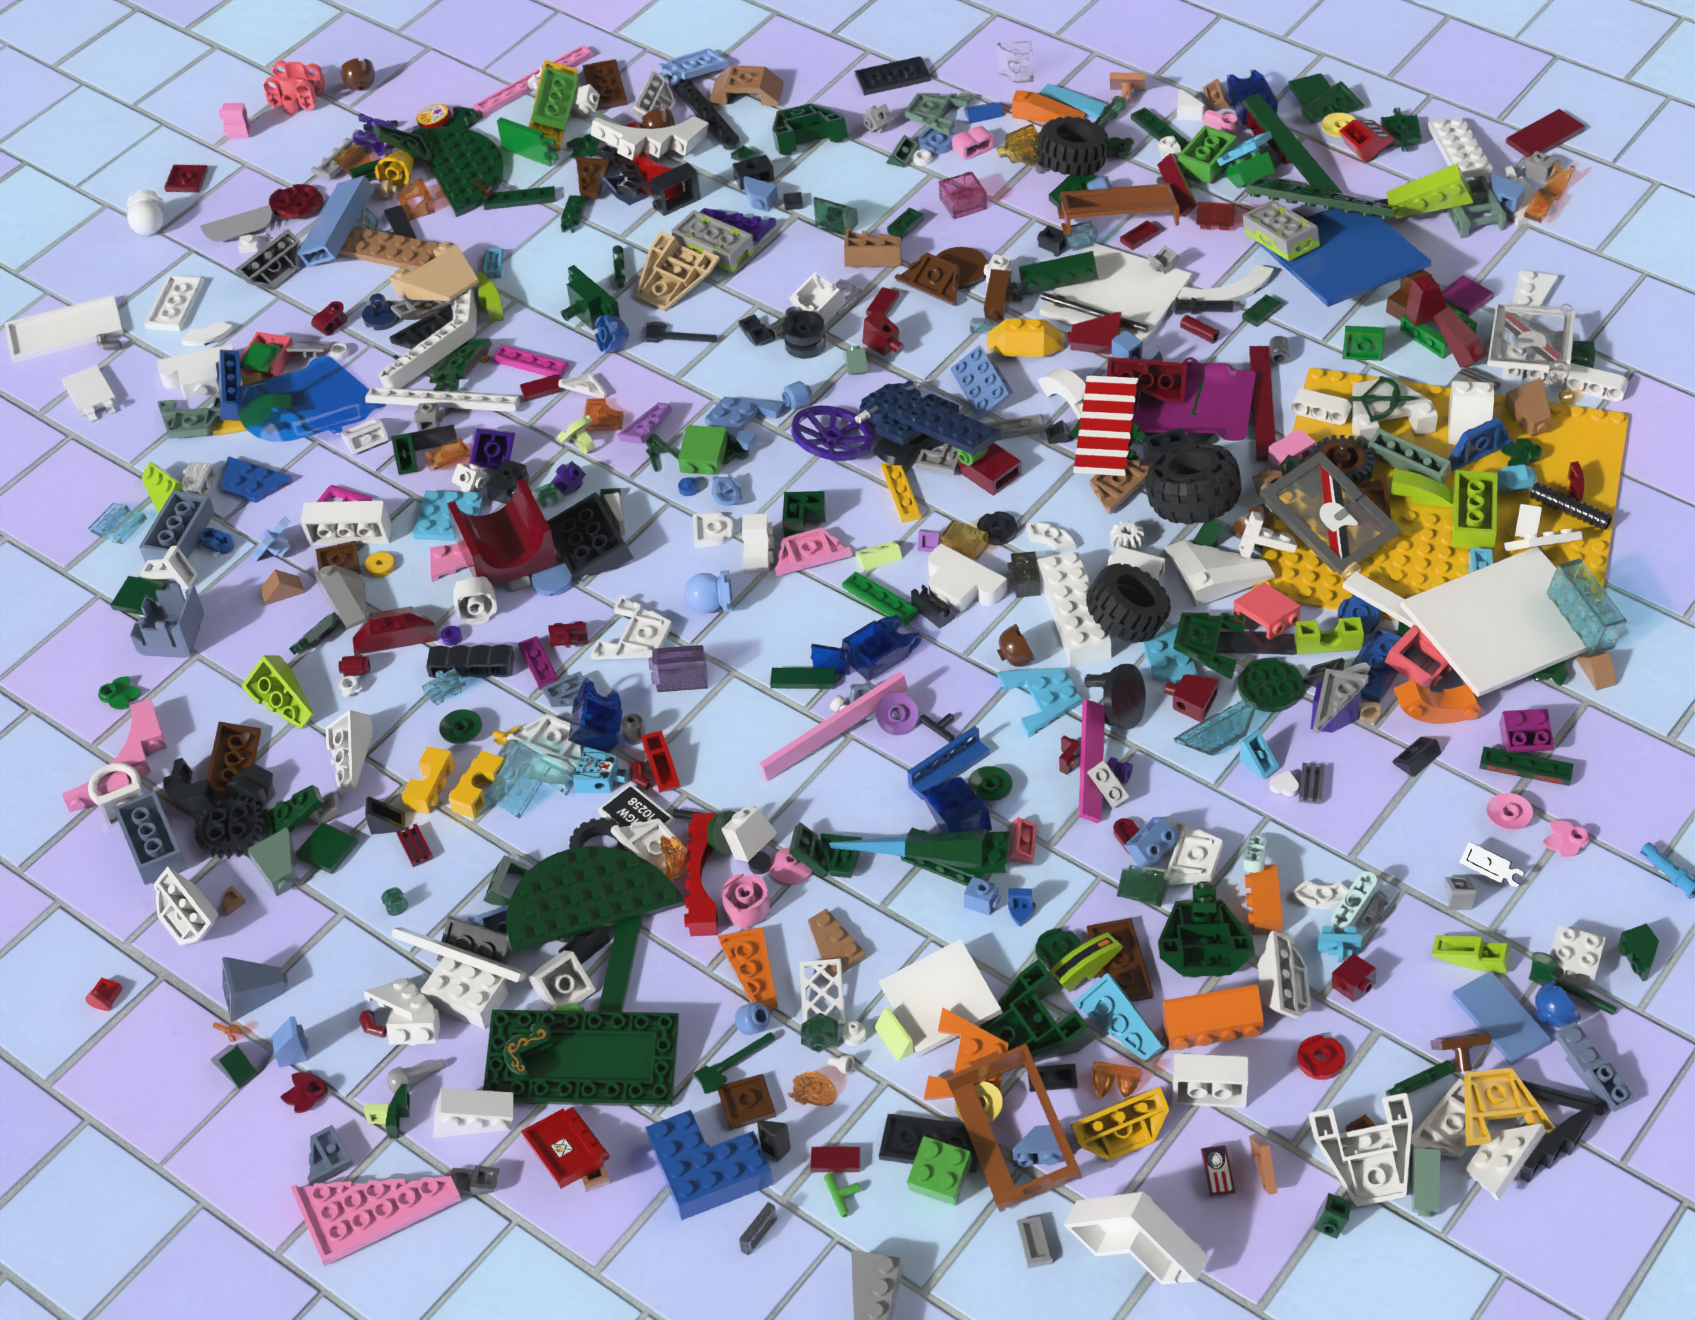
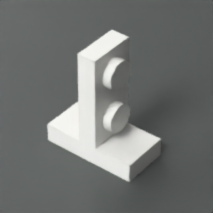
M1251 512L1238 547L1242 557L1250 558L1255 544L1295 553L1297 544L1291 534L1286 532L1279 534L1268 528H1261L1263 519L1260 513Z
M171 546L163 559L148 560L139 575L141 578L150 580L175 578L183 589H189L198 573L178 546Z

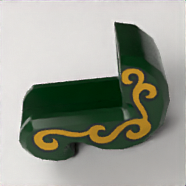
M540 1022L531 1025L532 1035L518 1034L506 1042L503 1050L504 1059L515 1078L522 1081L531 1080L523 1059L553 1046L555 1037L551 1028L546 1023Z

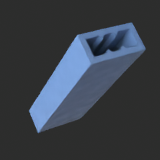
M365 175L336 185L297 253L308 267L333 260L337 257L374 191V187Z

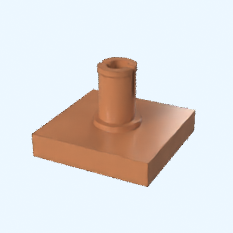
M1110 72V90H1122L1121 103L1126 104V95H1128V104L1133 102V90H1145V73Z

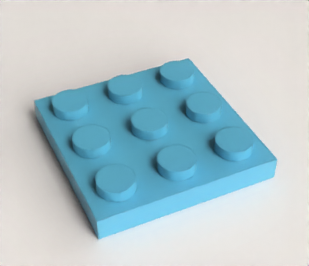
M426 490L413 532L414 539L456 541L447 503L455 501L462 512L480 516L485 500L484 493Z

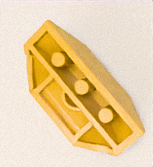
M1005 319L988 332L987 349H992L1003 356L1045 357L1064 350V333L1045 319Z
M1156 1087L1089 1113L1072 1122L1071 1127L1079 1147L1111 1161L1154 1143L1169 1112V1107L1161 1087Z

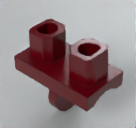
M575 621V623L571 624L554 623V625L548 626L551 646L565 645L566 648H571V645L588 644L586 622Z

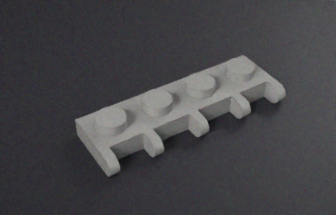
M352 137L350 139L345 138L343 140L344 145L339 149L336 147L332 149L333 154L329 158H322V164L319 167L313 166L311 172L325 179L332 180L368 146L356 145L352 141Z

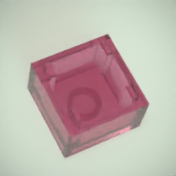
M972 171L939 181V199L953 220L987 209V192Z

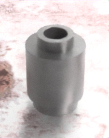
M1274 336L1269 341V357L1275 364H1283L1289 358V341L1284 336Z
M628 714L621 721L623 736L630 745H638L641 743V736L645 735L643 720L637 714Z

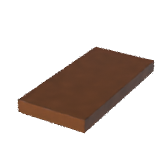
M616 59L582 65L587 85L590 84L600 94L596 111L628 105Z
M1132 918L1086 926L1089 941L1108 932L1123 946L1098 972L1099 978L1101 979L1106 973L1111 974L1131 1002L1153 998L1154 993Z

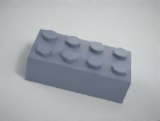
M173 490L139 546L144 562L163 559L171 546H178L188 560L199 541L200 531L207 527L215 513L210 497Z
M155 791L113 807L145 885L157 881L167 867L172 868L176 872L187 868Z

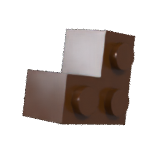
M1422 269L1402 277L1400 289L1387 298L1386 313L1401 321V316L1406 311L1412 280L1429 275L1430 273Z

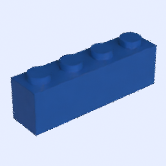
M220 349L218 361L220 420L240 421L242 393L239 351Z

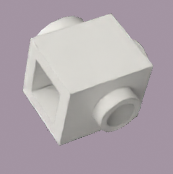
M590 84L576 88L572 103L573 109L577 110L581 115L595 112L600 94Z
M1174 136L1164 137L1160 142H1157L1162 160L1171 153L1178 162V155L1181 153V149Z

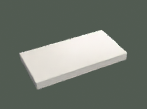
M168 275L144 323L145 329L181 332L204 284L203 277Z

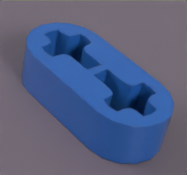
M205 528L199 533L202 546L221 554L230 553L234 549L235 545L229 534L214 528Z

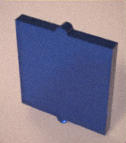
M812 643L810 659H812L813 668H835L837 674H850L851 660H849L848 649Z

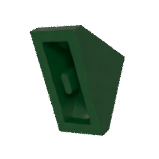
M411 433L391 436L398 475L418 472Z
M1214 518L1209 520V522H1204L1195 536L1193 544L1216 548L1236 533L1224 521Z
M228 1045L210 1059L238 1089L258 1075L238 1045Z

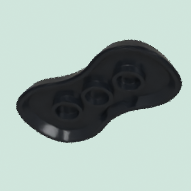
M924 433L905 445H900L882 437L875 445L874 452L882 461L888 464L904 465L913 461L922 449L926 450L945 443Z

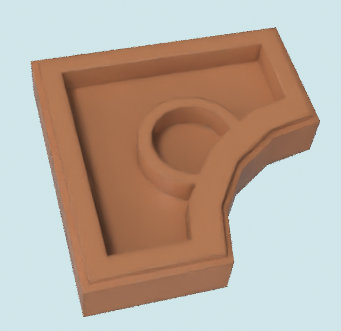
M1258 1133L1250 1134L1249 1141L1252 1158L1258 1169L1262 1188L1269 1195L1277 1194L1270 1144Z

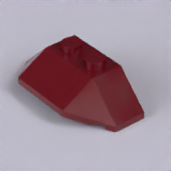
M412 606L370 613L367 621L361 625L353 636L354 655L437 641L436 626L433 621Z

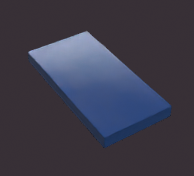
M1375 627L1351 665L1367 663L1371 667L1367 673L1369 675L1368 684L1361 690V698L1371 702L1380 703L1399 673L1385 663L1390 649L1402 636ZM1412 645L1403 656L1408 658L1414 646Z

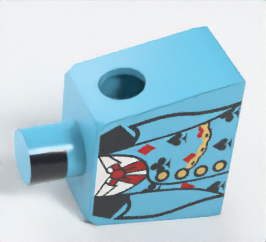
M585 747L573 778L576 793H610L615 781L627 782L628 770L619 769L618 760L615 755Z

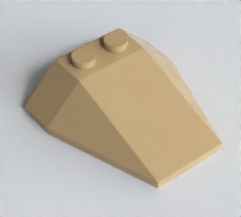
M660 231L650 246L635 297L663 311H667L711 273L720 257L706 250L702 254L681 246L674 236Z

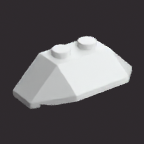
M652 70L631 113L642 119L645 114L659 108L660 111H665L664 108L672 111L675 99L668 86V79Z
M167 867L154 883V889L157 891V916L179 945L183 946L199 942L215 923L218 913L195 884L172 868Z
M1272 931L1258 962L1261 1003L1276 1012L1298 1019L1311 1009L1307 967L1300 953L1293 946L1295 945L1293 939Z

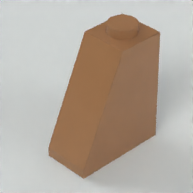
M1541 378L1506 392L1505 408L1531 437L1543 434L1549 430L1551 412Z

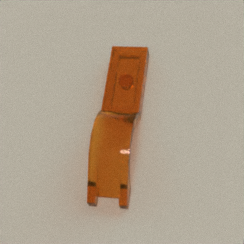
M1557 160L1543 189L1539 188L1525 210V218L1542 223L1554 202L1558 201L1562 196L1575 166L1571 165L1569 170L1559 167L1561 161Z

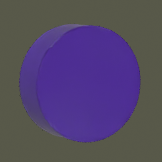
M448 626L441 631L442 642L447 646H455L462 640L461 630L457 626Z

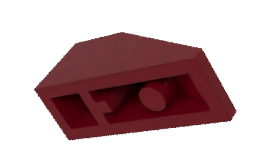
M1449 306L1433 316L1460 368L1475 364L1488 355L1479 337Z

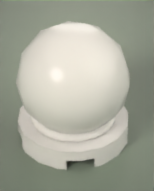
M148 189L138 190L136 194L130 195L127 201V219L130 228L144 236L152 235L159 231L164 221L163 198L157 196L155 191Z

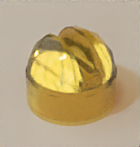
M1570 388L1558 394V400L1561 404L1570 405L1575 403L1574 395Z

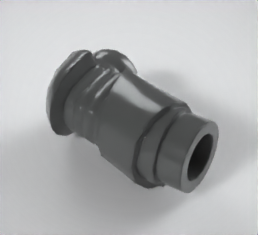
M1380 890L1378 893L1376 892L1370 901L1371 904L1363 916L1364 922L1368 925H1375L1376 922L1381 920L1383 908L1388 904L1387 897Z

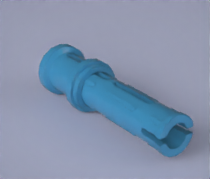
M1651 842L1646 843L1641 848L1640 854L1671 879L1672 885L1681 888L1689 899L1695 898V879L1689 875V871L1673 863Z

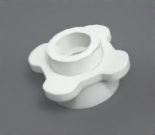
M346 676L338 684V688L342 690L343 697H349L361 692L362 686L358 685L356 677Z

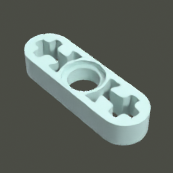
M1251 835L1246 838L1244 870L1248 872H1261L1264 870L1267 853V838L1265 836Z
M1368 871L1361 873L1332 914L1331 921L1337 931L1344 933L1345 927H1354L1378 891L1379 881L1374 873ZM1371 880V885L1367 884L1366 886H1364V882L1368 883ZM1355 897L1361 898V903L1358 906L1352 907L1349 905L1351 899ZM1345 917H1346L1347 922H1343V921H1342L1341 923H1339V921H1338L1339 919H1343V920H1344Z

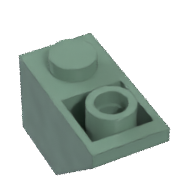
M860 345L848 347L847 351L843 353L847 374L868 372L865 348L860 349Z

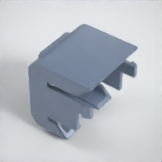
M170 583L171 591L156 590L155 593L160 606H158L155 600L145 595L141 605L144 617L139 618L138 622L134 623L130 634L138 653L145 656L186 658L190 655L204 616V610L195 585H192L185 591L186 601L179 583ZM167 625H175L171 629V633L176 645L173 644Z

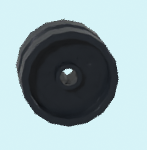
M804 310L794 312L785 318L783 333L785 350L788 354L796 358L805 359L815 357L824 351L826 337L824 319L821 315L813 311Z

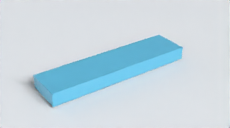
M1049 83L1039 92L1042 96L1085 112L1086 115L1101 119L1109 110L1108 104Z

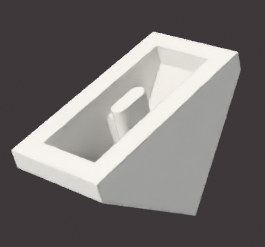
M1179 89L1177 120L1203 121L1205 104L1184 90Z
M1520 505L1515 536L1524 537V535L1537 533L1542 507Z

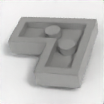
M946 443L941 453L922 449L916 461V468L954 476L959 466V449Z

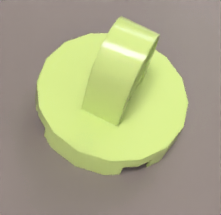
M589 415L581 417L568 426L569 428L566 430V433L560 432L557 439L561 444L573 439L583 453H588L595 448L593 440L586 432V429L593 423L592 418Z

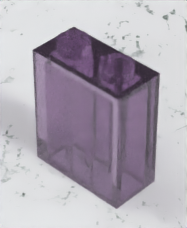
M704 645L652 649V657L648 659L649 670H653L651 671L652 684H656L657 692L708 689V671Z

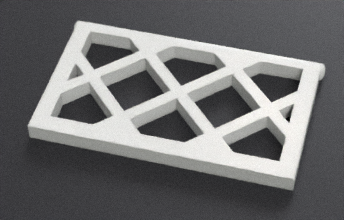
M841 959L799 962L803 1027L844 1026L846 1020ZM837 965V975L834 978L824 971L828 966ZM813 967L817 972L808 980L805 977L804 968ZM821 974L830 980L823 990L813 983ZM834 984L839 990V997L836 1000L826 994ZM809 986L819 993L812 1002L806 999V990ZM822 997L832 1003L824 1013L814 1006ZM837 1007L840 1010L841 1019L832 1020L828 1017V1014ZM810 1009L820 1015L817 1021L808 1022L807 1013Z

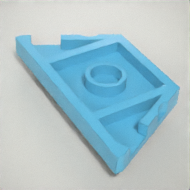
M1268 131L1256 135L1254 138L1250 137L1219 157L1217 161L1221 166L1234 159L1235 161L1239 160L1248 153L1251 155L1268 145L1267 141L1273 138V136Z
M1179 622L1144 642V650L1153 680L1179 684L1185 674L1198 676L1193 659L1173 649Z

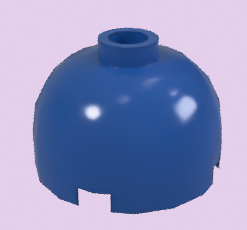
M599 316L595 323V327H598V333H595V340L601 352L605 351L604 353L619 351L625 346L629 337L628 327L617 316Z
M1551 979L1535 995V1004L1538 1009L1535 1011L1538 1019L1543 1024L1548 1022L1552 1027L1564 1028L1581 1020L1580 1014L1575 1016L1573 1013L1577 1008L1560 986L1555 988L1553 984L1556 981Z

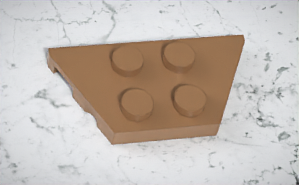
M1127 460L1125 476L1096 474L1090 480V487L1106 511L1111 514L1145 483V476L1149 466L1140 465V461Z

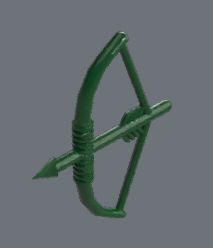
M1380 376L1379 380L1363 396H1352L1350 400L1361 401L1370 417L1369 421L1374 422L1392 414L1397 408L1399 401H1412L1419 398L1400 396L1399 385L1390 378ZM1381 382L1390 384L1394 389L1392 396H1375L1374 394L1369 395V393ZM1390 401V407L1385 412L1372 416L1366 403Z

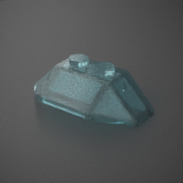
M1243 699L1237 702V704L1214 714L1173 738L1174 742L1210 756L1221 753L1222 749L1237 744L1241 738L1247 735L1257 705L1255 702Z

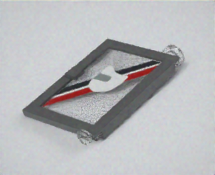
M1321 451L1273 484L1266 482L1260 488V496L1265 500L1264 503L1333 572H1337L1345 581L1352 574L1360 571L1361 566L1359 563L1402 532Z

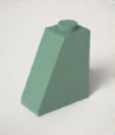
M287 827L247 849L252 863L276 896L296 886L294 846Z
M1415 1148L1410 1154L1412 1212H1418V1217L1432 1218L1434 1213L1440 1212L1441 1150Z

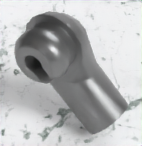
M105 333L96 336L97 345L102 349H122L121 340L109 341Z

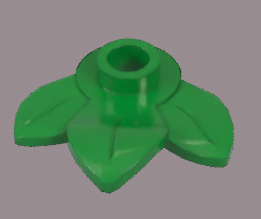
M123 676L114 679L112 683L102 685L99 689L98 697L103 703H109L111 708L124 710L129 707L128 702L134 701L139 697L141 690L129 685V676Z

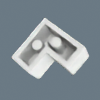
M743 514L742 533L745 573L769 572L770 563L774 562L773 551H770L771 548H774V536H770L773 533L772 522H768V514Z

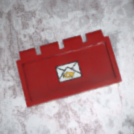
M562 1108L521 1130L523 1138L560 1189L604 1166L603 1162L607 1161L610 1157L608 1151L575 1108L567 1110Z

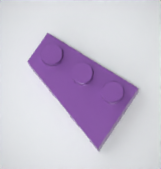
M660 402L655 404L617 434L620 441L644 444L673 411L671 405Z

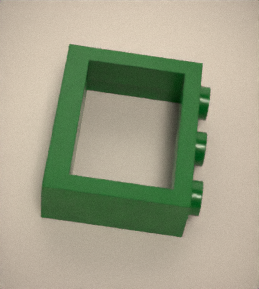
M1446 303V306H1449L1476 334L1477 322ZM1405 314L1401 316V332L1442 359L1452 354L1442 335L1425 324L1414 326Z

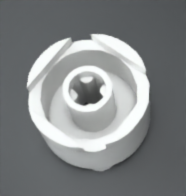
M480 576L456 582L453 590V600L457 617L460 620H465L470 625H479L489 621L493 613L495 615L497 611L494 588L488 579Z

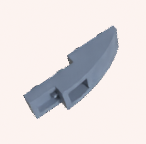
M1577 1022L1556 1031L1554 1036L1568 1055L1566 1061L1599 1100L1606 1102V1106L1614 1112L1635 1102L1636 1099L1608 1059L1603 1060Z

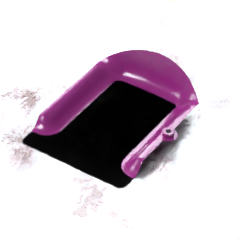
M1187 357L1183 361V363H1187L1184 403L1164 402L1142 392L1139 399L1140 391H1136L1134 396V413L1131 422L1140 426V432L1162 433L1182 428L1184 433H1215L1224 440L1241 441L1246 438L1256 372L1252 370H1236L1228 363H1198L1195 358ZM1202 382L1203 388L1195 410V413H1197V415H1191L1199 391V387Z

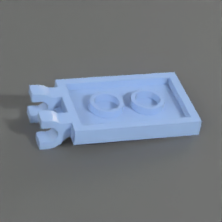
M707 48L666 60V63L658 64L660 69H664L662 73L658 74L664 78H667L669 75L673 76L672 79L668 80L669 84L673 86L681 78L686 80L728 67V60Z

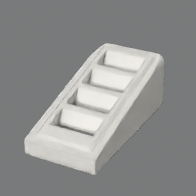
M620 494L604 495L605 506L620 534L625 535L626 529Z

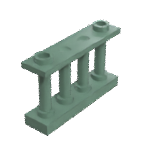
M1477 176L1474 180L1467 181L1470 188H1476L1478 191L1471 193L1473 201L1482 199L1485 204L1445 209L1461 239L1469 236V229L1473 226L1496 222L1500 231H1503L1505 222H1507V213L1503 211L1487 184L1485 176ZM1484 211H1489L1491 214L1490 216L1470 219L1466 216Z

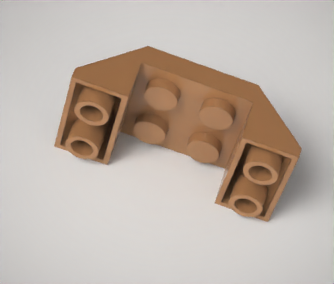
M730 65L715 79L710 103L727 104L730 93L760 94L761 105L779 106L784 81L765 66Z

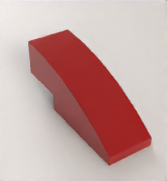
M662 730L642 735L641 743L659 793L680 787Z

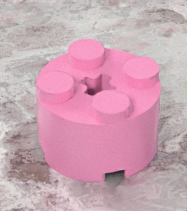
M743 873L734 875L725 882L722 892L724 912L732 923L739 925L740 928L748 929L752 925L761 922L769 914L770 904L767 885L761 877L754 874L744 876Z

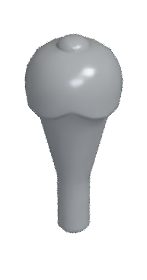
M443 1059L422 1066L407 1068L398 1066L393 1068L387 1075L386 1086L393 1093H396L401 1084H407L410 1091V1087L428 1074L445 1068V1062Z

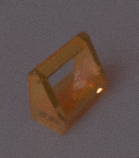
M422 178L412 182L397 196L408 220L435 213L432 198ZM420 196L421 202L411 210L407 200Z
M461 438L423 453L430 471L471 456L469 449Z

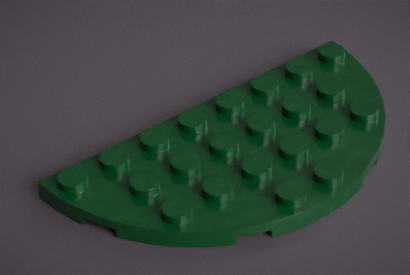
M441 126L419 128L411 131L413 134L422 136L432 157L430 161L425 160L456 217L476 209V205L483 201L484 197L480 193L481 188L474 183L475 179L485 186L490 184L492 186L490 191L493 193L497 191L503 179L504 163L500 150L489 138L463 127Z
M603 846L571 848L543 859L522 877L511 896L506 918L507 942L512 953L681 907L684 904V900L673 882L660 869L635 854Z

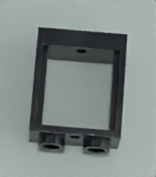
M688 162L650 179L652 186L650 191L654 200L652 205L663 216L701 200L697 171ZM684 181L685 191L665 200L664 190Z

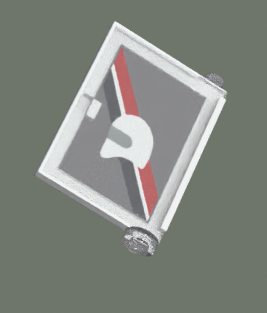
M1496 303L1487 366L1549 371L1550 377L1554 380L1566 379L1570 371L1576 310L1572 309V306L1567 303L1562 304L1560 308Z

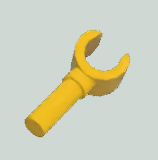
M517 725L506 732L495 730L492 736L496 737L493 742L505 745L507 743V736L521 730V726Z

